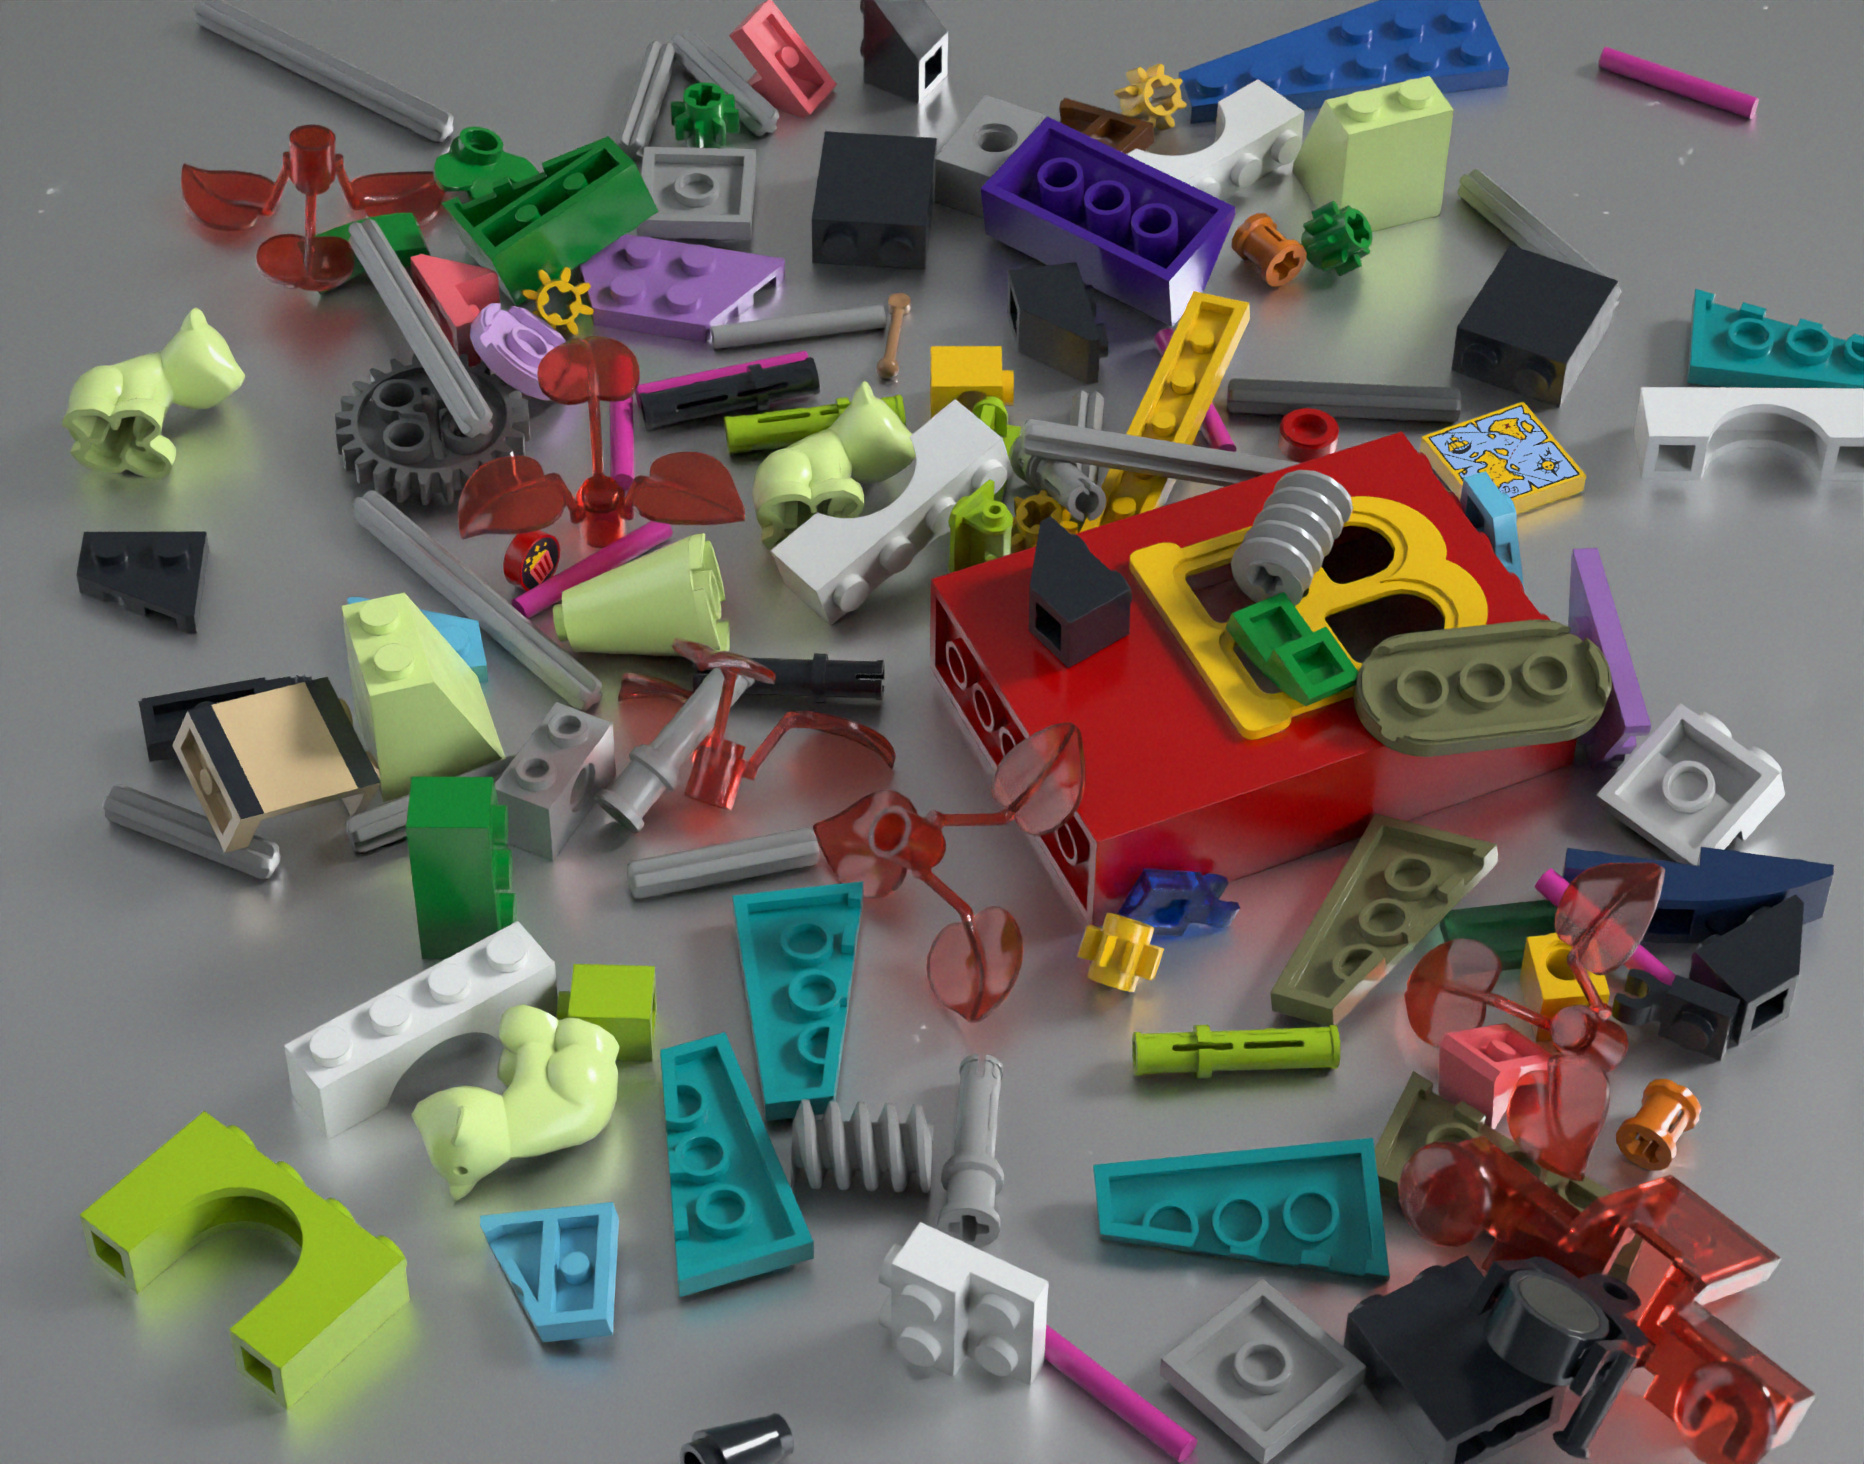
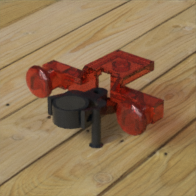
M1484 1136L1457 1144L1434 1141L1418 1148L1404 1164L1398 1182L1399 1203L1407 1223L1421 1238L1437 1246L1460 1247L1472 1242L1484 1229L1496 1238L1481 1265V1269L1487 1274L1468 1308L1478 1316L1491 1310L1484 1322V1336L1491 1348L1505 1362L1523 1374L1541 1382L1558 1386L1570 1385L1569 1389L1577 1396L1582 1397L1564 1430L1553 1433V1440L1561 1450L1579 1459H1589L1592 1456L1589 1445L1633 1369L1645 1368L1655 1376L1644 1395V1399L1676 1424L1683 1443L1698 1460L1706 1464H1758L1772 1448L1791 1439L1815 1399L1816 1394L1702 1306L1768 1281L1781 1257L1672 1174L1597 1198L1581 1212ZM1635 1234L1672 1262L1638 1322L1634 1319L1641 1307V1299L1638 1294L1621 1280L1607 1275L1623 1245L1630 1243Z

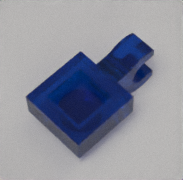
M1143 869L1117 915L1154 927L1153 935L1182 936L1190 923L1206 924L1214 928L1230 926L1240 910V905L1238 902L1220 900L1221 895L1229 884L1227 877L1222 875L1206 874L1202 876L1201 872Z

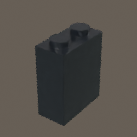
M825 131L812 213V263L925 270L934 204L937 138Z
M1510 245L1457 326L1451 370L1560 408L1611 325L1618 280Z
M1468 1255L1444 1267L1441 1265L1431 1266L1419 1273L1411 1283L1385 1296L1375 1294L1367 1297L1347 1316L1343 1347L1366 1365L1365 1386L1425 1464H1477L1560 1421L1567 1386L1544 1383L1523 1374L1505 1362L1491 1348L1484 1336V1322L1491 1310L1478 1316L1468 1308L1484 1279V1275Z

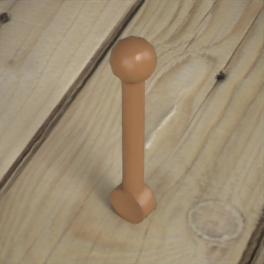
M895 293L888 298V311L892 316L884 357L876 365L877 374L886 380L893 379L899 372V365L895 357L903 316L907 315L911 310V299L904 293Z

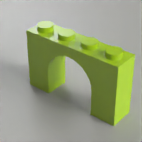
M205 1111L79 1215L89 1257L137 1294L196 1244L223 1232L259 1230L283 1238L294 1246L301 1255L288 1278L229 1329L237 1372L286 1410L292 1407L410 1301L406 1275L407 1261L402 1251L392 1240L383 1235L374 1237L355 1222L351 1213L334 1198L324 1200L305 1185L301 1176L289 1164L283 1161L274 1163L256 1149L252 1140L243 1130L235 1125L226 1127Z

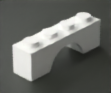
M1256 80L1218 102L1215 143L1208 148L1196 153L1179 156L1158 155L1135 149L1127 155L1220 200H1224L1239 190L1248 188L1258 179L1282 165L1289 164L1296 158L1302 147L1305 111L1260 80Z
M1641 387L1633 429L1641 480H1701L1707 466L1715 458L1726 452L1741 448H1766L1783 452L1798 459L1815 474L1819 481H1864V389Z
M956 399L910 436L916 454L915 472L906 490L893 503L878 512L858 518H836L817 512L771 550L784 584L830 626L847 612L857 609L867 596L890 576L904 570L911 563L914 556L937 537L950 532L948 524L950 513L962 497L970 496L989 479L995 481V494L1002 488L1005 481L1014 474L1003 438Z
M519 921L505 927L285 1044V1055L293 1098L327 1140L335 1137L386 1109L396 1084L406 1070L419 1057L439 1043L461 1034L479 1032L493 1036L502 1044L499 1038V1025L502 1014L509 1007L524 1004L538 1008L553 1017L557 1016L558 994L555 963Z

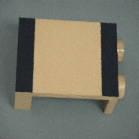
M328 677L189 710L172 745L224 853L248 847L263 819L339 799L343 800L350 816L362 813L368 809L381 784L377 762L369 751L364 750L353 728L350 708L343 699L338 698Z

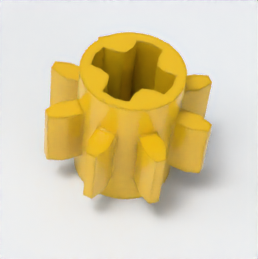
M1161 63L1149 67L1146 72L1141 67L1127 71L1126 76L1130 84L1114 91V95L1120 98V108L1122 111L1120 114L1153 123V129L1156 127L1159 131L1174 127V119L1170 114L1186 108L1187 105L1181 100L1179 86L1182 83V79H1173L1168 75H1164V64Z
M566 266L561 270L559 280H550L545 271L542 269L538 270V278L542 285L537 291L530 289L522 290V295L534 300L536 309L530 312L538 317H542L555 330L557 325L565 324L568 331L574 335L578 334V327L573 320L579 313L585 315L594 313L592 308L582 304L580 296L587 292L591 285L585 282L574 287L568 283L571 271ZM551 287H555L561 293L570 291L573 298L566 303L569 313L564 317H561L554 311L544 312L543 305L549 301V295L546 291Z
M1041 490L1038 495H1033L1026 499L1018 496L1014 498L1016 517H1013L1011 530V554L1035 547L1037 545L1040 522L1050 516L1070 534L1078 533V524L1069 521L1071 514L1055 499L1047 496L1046 490Z
M1113 913L1106 914L1102 928L1094 925L1086 926L1077 956L1091 961L1087 978L1129 992H1135L1139 977L1151 981L1155 979L1164 948L1150 944L1155 928L1143 922Z

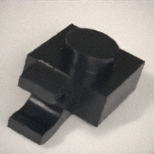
M1630 969L1624 991L1640 999H1633L1617 992L1614 997L1611 1015L1619 1022L1633 1026L1644 1025L1652 1021L1660 1022L1658 1036L1671 1040L1685 1049L1698 1051L1721 1061L1731 1042L1740 999L1680 975H1676L1670 986L1657 980L1646 971Z

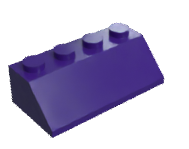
M1046 117L980 188L986 235L1047 265L1077 262L1083 283L1091 284L1093 288L1171 327L1183 315L1193 291L1202 293L1205 290L1235 217V206L1050 117Z

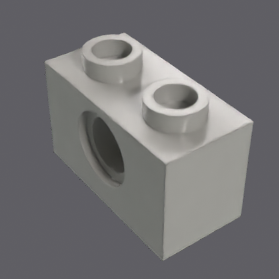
M984 95L935 158L934 202L984 218L980 188L1044 120L1045 114Z
M558 702L553 705L495 783L499 805H507L508 807L507 844L548 860H555L595 805V793L600 788L606 789L616 776L613 723Z

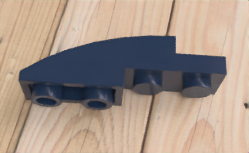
M1701 847L1697 866L1673 863L1666 860H1652L1609 854L1601 851L1567 848L1562 877L1609 918L1623 919L1622 929L1636 941L1697 944L1711 935L1719 934L1722 936L1745 923L1748 917L1759 908L1764 906L1772 908L1795 894L1804 902L1803 925L1823 918L1833 878L1834 865Z

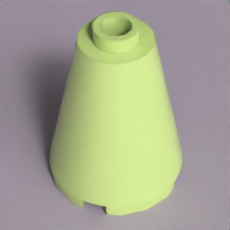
M706 534L690 535L564 590L562 593V604L553 606L554 626L559 641H569L574 652L695 657V654L716 657L728 656L730 649L729 620L717 622V619H721V602L726 601L724 586L713 546L710 540L705 541Z

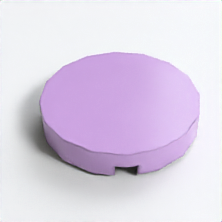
M491 303L483 308L471 323L469 336L475 351L487 367L505 383L526 395L544 401L560 400L577 382L580 367L576 358L569 361L565 355V351L569 346L562 335L545 320L527 309L511 306L507 312L501 310V303Z

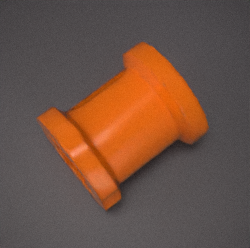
M1256 213L1248 217L1237 228L1232 238V249L1240 258L1251 260L1260 268L1263 280L1272 287H1280L1289 283L1298 275L1306 261L1307 252L1305 247L1294 239H1286L1277 230V224L1266 213Z
M1655 1079L1648 1083L1643 1091L1640 1110L1635 1117L1624 1120L1615 1134L1616 1143L1623 1155L1637 1166L1648 1170L1661 1171L1668 1168L1676 1156L1675 1143L1682 1132L1693 1129L1699 1120L1701 1105L1697 1097L1688 1088L1678 1085L1669 1079Z

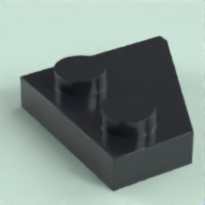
M84 532L76 574L79 592L104 602H117L125 610L146 617L152 610L175 618L178 630L186 633H197L209 553L207 532Z

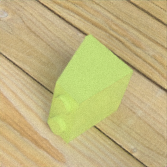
M1430 76L1327 99L1323 103L1293 162V173L1317 209L1332 201H1335L1339 210L1350 205L1364 214L1371 226L1372 232L1440 216L1454 110Z
M405 592L341 606L355 713L367 751L374 756L379 768L381 781L379 790L383 802L410 794L411 776L455 777L505 758L477 675Z

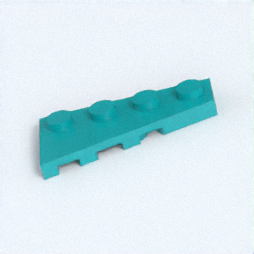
M1695 289L1691 314L1687 383L1725 388L1864 389V336L1853 334L1847 340L1831 336L1826 330L1822 329L1823 324L1801 318L1797 326L1765 318L1766 308L1743 302L1740 310L1714 303L1715 294Z
M863 881L732 895L733 917L765 1119L770 1121L794 1118L802 1099L810 1101L814 1115H822L825 1113L829 1101H836L863 905Z
M723 1032L661 1049V1073L679 1297L814 1259V1241L726 1033Z
M1373 1138L1093 1165L1100 1239L1389 1282L1390 1272Z

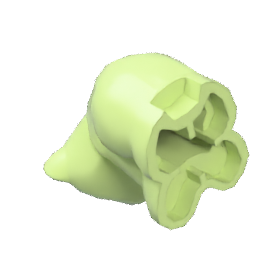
M193 308L184 318L180 330L161 351L136 356L110 366H96L76 380L70 393L68 410L63 418L62 426L68 428L75 440L70 453L80 464L95 471L118 474L127 469L147 478L161 479L170 474L176 457V447L168 438L161 435L163 422L171 405L175 403L191 409L212 408L222 403L241 387L245 374L235 361L225 339L216 329L207 324L206 318L200 309Z
M864 381L856 389L851 404L830 428L807 436L784 449L772 452L758 466L754 475L752 499L758 523L762 527L761 541L768 550L771 551L817 512L836 518L860 517L857 515L862 513L864 494L858 482L865 484L882 482L905 469L916 458L910 439L912 433L883 400L873 395L868 382Z
M524 1004L509 1007L502 1014L499 1025V1038L504 1049L500 1054L497 1078L507 1087L504 1093L499 1095L481 1087L473 1086L453 1087L429 1095L417 1104L411 1115L423 1138L432 1165L438 1174L449 1183L450 1193L455 1201L468 1195L477 1181L510 1160L536 1157L560 1149L581 1145L596 1137L610 1120L617 1099L618 1069L615 1061L620 1047L613 1035L600 1026L578 1018L558 1020L538 1008Z

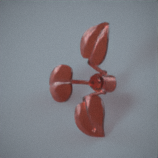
M314 124L299 126L291 131L289 135V151L283 153V166L275 183L269 178L255 173L232 170H204L187 165L186 163L183 164L181 172L182 197L189 213L200 224L222 231L247 230L257 223L259 215L265 217L272 216L290 177L296 189L306 194L305 237L296 234H281L269 238L258 248L256 262L259 272L267 280L290 289L300 287L306 291H325L338 287L350 277L354 269L355 254L347 240L336 236L316 237V196L325 193L329 189L330 184L334 182L335 177L340 184L349 207L352 210L364 209L365 218L412 212L419 226L431 221L438 213L446 191L437 186L433 171L376 173L361 176L350 182L344 169V156L336 154L335 134L327 127Z
M588 336L584 339L575 338L549 351L542 358L538 366L537 378L542 393L552 401L564 405H577L588 401L593 476L584 481L576 494V500L558 473L544 475L539 462L528 456H506L485 463L471 475L463 488L458 507L459 534L461 539L464 540L483 534H522L537 531L554 524L561 517L566 506L569 510L570 522L578 524L580 539L588 546L594 548H604L627 534L626 520L634 518V510L640 516L650 521L670 525H716L745 521V508L728 469L719 460L704 453L684 451L667 454L656 459L650 467V477L643 475L635 477L626 497L622 487L613 478L605 476L600 401L618 402L627 400L632 397L640 381L639 364L633 352L620 341L605 336Z
M673 639L672 648L680 655L692 660L700 671L717 667L720 668L724 677L712 736L708 734L695 750L692 759L693 766L683 793L684 796L717 808L732 811L742 779L755 780L759 766L783 735L791 728L815 729L855 741L876 752L890 769L893 768L896 760L895 751L891 743L883 735L851 719L807 710H791V712L785 713L750 760L742 759L746 747L724 739L737 674L769 684L775 683L777 675L758 662L740 654L724 650L715 651L712 647L693 640ZM624 673L618 701L656 697L675 699L684 704L694 691L685 689L662 678L638 673Z
M1071 722L1051 725L1029 736L1009 751L998 765L991 782L993 799L1004 807L998 813L943 814L936 810H931L924 818L918 815L916 808L905 795L893 790H880L860 798L839 814L813 825L821 851L834 873L843 883L863 881L864 897L877 899L892 894L902 885L907 869L912 871L913 877L925 882L958 912L962 922L951 923L938 933L927 955L926 970L930 987L936 998L944 1006L961 1015L969 1023L973 1024L987 1018L1009 995L1022 965L1023 939L1016 920L1006 909L990 906L974 917L972 908L932 873L931 868L940 863L946 851V840L941 829L944 826H1003L1009 824L1015 818L1016 824L1023 832L1033 836H1042L1055 832L1064 826L1077 811L1083 798L1086 784L1081 732Z
M1606 863L1591 867L1579 874L1569 884L1559 901L1555 917L1556 934L1561 941L1573 947L1568 953L1566 961L1590 1007L1585 1005L1566 1007L1561 1009L1553 1019H1550L1507 998L1491 993L1501 974V960L1491 948L1472 939L1450 940L1433 948L1417 963L1407 981V991L1404 993L1411 1028L1417 1037L1433 1047L1439 1048L1446 1033L1482 1027L1486 1017V1005L1498 1008L1550 1033L1554 1048L1561 1055H1552L1548 1059L1547 1070H1533L1519 1078L1509 1098L1507 1123L1513 1140L1529 1159L1542 1168L1570 1180H1584L1591 1150L1604 1126L1609 1109L1611 1089L1606 1073L1614 1070L1623 1061L1628 1048V1037L1625 1030L1619 1024L1608 1019L1612 1014V1007L1601 1000L1585 969L1595 975H1606L1617 970L1633 955L1646 933L1661 894L1665 869L1656 863Z

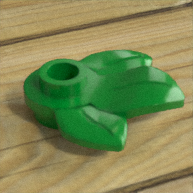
M467 127L463 129L460 135L451 142L449 153L439 156L433 168L434 180L440 189L447 192L467 191L470 201L494 192L491 183L507 176L511 183L514 184L539 174L536 167L524 157L504 152L502 139L493 131L482 127Z

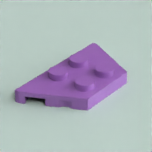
M628 234L623 235L593 255L587 262L578 265L581 283L588 282L591 285L585 294L588 296V306L594 310V313L591 314L593 325L703 343L711 339V326L725 325L728 320L739 317L753 306V294L767 283L777 287L785 278L784 258Z
M1598 548L1573 549L1570 573L1568 627H1571L1569 633L1578 636L1583 642L1585 637H1587L1599 647L1608 662L1612 677V689L1600 719L1589 731L1577 737V744L1585 745L1592 770L1617 769L1624 762L1625 755L1631 754L1637 747L1636 736H1647L1649 734L1651 723Z

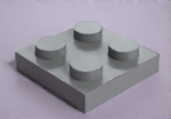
M644 147L641 176L659 212L637 227V236L662 239L751 240L756 179V149Z
M1263 1278L1163 1356L1160 1364L1161 1377L1261 1464H1266L1361 1386L1364 1383L1366 1365Z

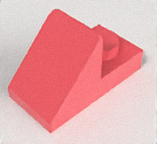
M766 0L757 5L729 35L756 70V73L747 83L776 109L805 118L816 109L837 85L772 0Z
M420 254L410 257L413 283L457 356L459 357L463 353L468 354L469 366H476L481 362V357L475 351L469 336L471 323L483 308L491 303H500L498 275L489 268Z
M1507 1023L1446 1033L1439 1046L1438 1093L1440 1097L1455 1106L1464 1101L1486 1115L1485 1124L1495 1129L1516 1090L1522 1087L1546 1083L1559 1059Z

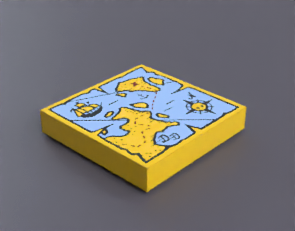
M1524 402L1421 436L1419 452L1426 455L1432 468L1458 497L1459 501L1461 499L1463 478L1485 471L1500 492H1505L1509 495L1515 506L1516 514L1584 491L1585 473Z

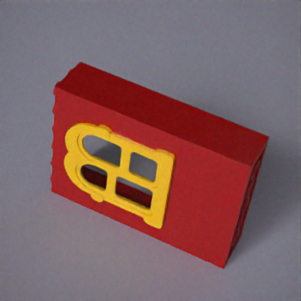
M1402 431L1076 533L1096 558L1107 568L1119 572L1125 578L1131 588L1132 602L1130 607L1129 635L1070 668L1064 665L1029 632V586L1036 546L931 579L930 668L1089 925L1103 926L1107 913L1130 917L1360 838L1375 813L1409 821L1573 764L1577 738L1556 743L1434 757H1417L1392 750L1376 740L1361 723L1353 701L1354 686L1308 706H1304L1283 691L1275 694L1263 692L1235 654L1233 648L1238 644L1225 628L1228 622L1220 623L1214 621L1194 594L1195 591L1234 579L1231 567L1234 552L1242 544L1247 531L1252 528L1257 514L1263 510L1267 498L1273 494L1278 480L1285 474L1293 471L1309 470L1330 476L1341 484L1351 496L1353 510L1350 519L1344 523L1342 532L1334 540L1332 547L1380 533L1388 540L1394 551V559L1386 569L1375 575L1347 584L1333 582L1321 567L1314 574L1309 588L1306 589L1308 591L1307 596L1303 597L1301 602L1295 606L1313 632L1324 627L1328 628L1358 672L1363 663L1356 662L1351 658L1325 621V618L1328 615L1390 595H1416L1430 601L1441 612L1445 621L1444 629L1525 620H1550L1547 615L1538 612L1526 596L1518 576L1513 572L1507 571L1493 552L1489 538L1482 531L1478 532L1463 513L1458 497L1453 492L1445 489L1433 473L1432 466L1426 455L1422 452H1417Z

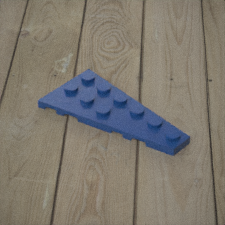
M1378 0L1179 72V78L1182 79V83L1179 88L1181 99L1187 104L1185 110L1190 124L1217 121L1218 102L1256 80H1260L1300 109L1308 110L1321 108L1327 99L1426 76L1432 78L1441 93L1507 86L1510 68L1478 0Z

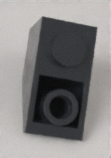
M861 0L860 12L863 14V39L860 46V55L863 58V82L920 104L947 76L948 31L925 0Z
M1077 262L1008 270L1007 315L1018 352L1086 384L1098 383L1099 358L1108 357L1107 331L1104 323H1095L1096 299L1094 289L1091 284H1083Z
M1050 516L1040 522L1029 586V632L1064 665L1070 668L1129 635L1132 593L1127 581L1119 572L1107 568L1089 551L1085 542L1078 535L1070 534Z
M1796 894L1772 908L1769 906L1759 908L1748 917L1745 923L1722 936L1719 934L1709 936L1697 946L1691 956V968L1688 979L1740 999L1731 1038L1737 1046L1789 1017L1799 977L1804 902Z

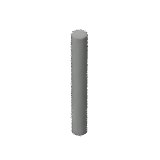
M883 305L711 326V338L714 349L885 328L886 316Z

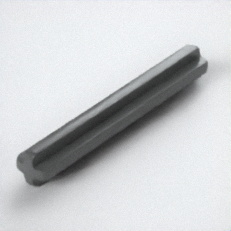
M1234 378L1229 381L1227 391L1228 411L1232 414L1285 416L1297 409L1313 408L1326 412L1333 418L1455 423L1459 420L1462 403L1460 390L1454 387Z

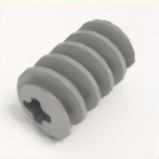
M1309 470L1293 471L1285 474L1278 480L1273 494L1265 501L1263 510L1257 514L1252 528L1245 534L1242 544L1234 552L1231 561L1234 579L1240 589L1251 600L1258 603L1285 592L1294 606L1301 602L1304 591L1311 585L1314 574L1321 568L1324 557L1331 551L1333 542L1341 534L1344 523L1350 519L1353 505L1351 496L1345 488L1330 476Z
M802 1099L793 1120L791 1187L794 1185L801 1168L805 1169L812 1189H819L823 1184L828 1169H832L839 1189L847 1190L850 1187L856 1170L861 1171L867 1191H875L883 1173L889 1172L895 1192H903L911 1173H916L923 1193H931L934 1125L927 1124L920 1104H913L906 1122L899 1123L893 1103H885L878 1121L871 1122L865 1102H857L850 1120L843 1121L837 1101H829L822 1120H816L810 1101Z

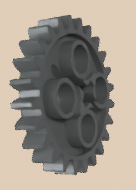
M415 353L412 357V365L404 366L400 361L393 358L390 359L391 372L386 374L371 368L369 370L370 384L354 381L352 383L353 396L341 397L342 412L335 413L338 454L343 455L346 471L356 470L358 484L362 485L374 480L375 491L381 495L391 488H395L398 502L405 501L412 492L420 493L422 505H428L433 493H441L447 503H453L454 491L463 489L468 495L475 497L477 496L476 483L482 481L492 487L498 486L497 471L513 474L515 472L514 458H525V442L531 440L528 401L522 399L519 390L505 383L495 373L491 375L490 369L484 361L473 368L470 367L468 354L463 353L459 356V359L493 413L490 420L493 428L487 435L479 433L474 438L466 437L461 432ZM423 395H428L432 399L437 433L442 442L444 459L441 460L435 458L429 421L427 414L424 412Z

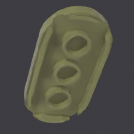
M1525 620L1406 633L1385 639L1364 660L1353 689V701L1363 726L1383 745L1406 755L1434 757L1556 743L1577 738L1589 731L1600 719L1612 689V677L1605 656L1599 647L1587 637H1585L1583 642L1578 636L1569 633L1571 627L1556 621Z

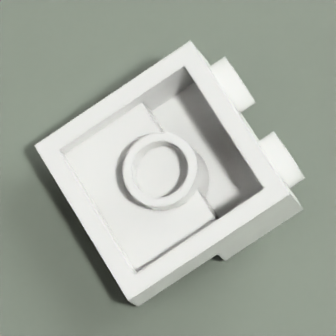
M1679 703L1596 796L1601 808L1672 859L1681 864L1697 866L1701 847L1724 850L1736 836L1745 841L1785 796L1781 776L1782 769L1775 759L1764 750L1755 746L1747 750L1733 740L1728 728L1715 716L1707 712L1697 715Z
M921 1222L904 1246L897 1243L889 1250L879 1272V1283L891 1288V1291L882 1305L879 1314V1325L891 1330V1348L900 1351L907 1360L915 1365L934 1367L954 1377L968 1356L977 1360L984 1369L995 1375L1011 1376L1031 1386L1044 1366L1048 1281Z

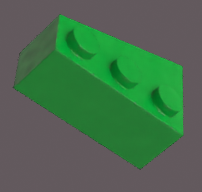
M609 136L542 162L544 172L512 184L508 176L492 182L494 192L462 204L458 197L441 203L466 250L481 267L489 268L496 272L500 289L516 307L528 299L522 295V290L530 289L537 291L542 285L538 278V270L542 269L545 271L550 280L559 279L560 272L564 266L569 267L571 271L578 265L587 262L593 255L626 233L633 231L641 223L659 212L636 164Z
M411 776L406 834L422 959H447L517 922L516 893H507L508 890H511L513 876L512 850L508 849L507 845L508 807L507 805H499L493 777Z

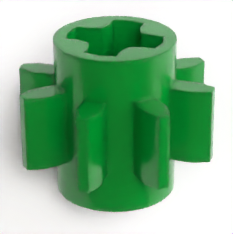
M708 82L693 84L684 90V102L673 101L670 104L671 125L675 126V139L677 141L685 140L690 148H721L726 145V133H739V110L735 109V96L733 94L725 95L724 90L716 84Z
M1335 201L1311 211L1313 219L1303 224L1305 231L1301 237V244L1307 252V260L1314 267L1322 269L1324 273L1335 268L1339 277L1361 267L1360 258L1370 254L1368 247H1370L1373 238L1371 226L1364 214L1350 205L1339 210Z

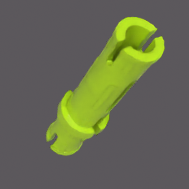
M902 395L881 398L906 427ZM848 397L836 398L835 404L765 412L748 416L724 417L729 455H735L755 450L788 447L807 436L830 428L851 402H849Z
M1193 1025L1192 1032L1145 1034L1134 1032L1132 1035L1133 1071L1135 1076H1142V1074L1194 1072L1196 1079L1211 1078L1213 1071L1322 1067L1338 1069L1340 1065L1339 1031L1337 1025L1312 1028H1266L1210 1031L1209 1025Z

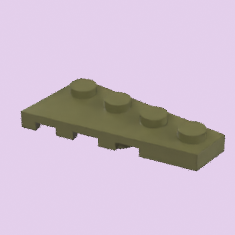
M1375 813L1271 990L1272 1011L1328 1027L1329 1025H1338L1498 863L1497 844Z
M1414 1071L1412 1072L1375 1147L1381 1195L1588 1272L1610 1275L1625 1284L1628 1283L1649 1235L1653 1218L1651 1215L1577 1170L1566 1174L1544 1160V1150L1521 1136L1516 1142L1512 1141L1486 1125L1485 1114L1464 1101H1461L1457 1106L1453 1105L1432 1092L1433 1083Z

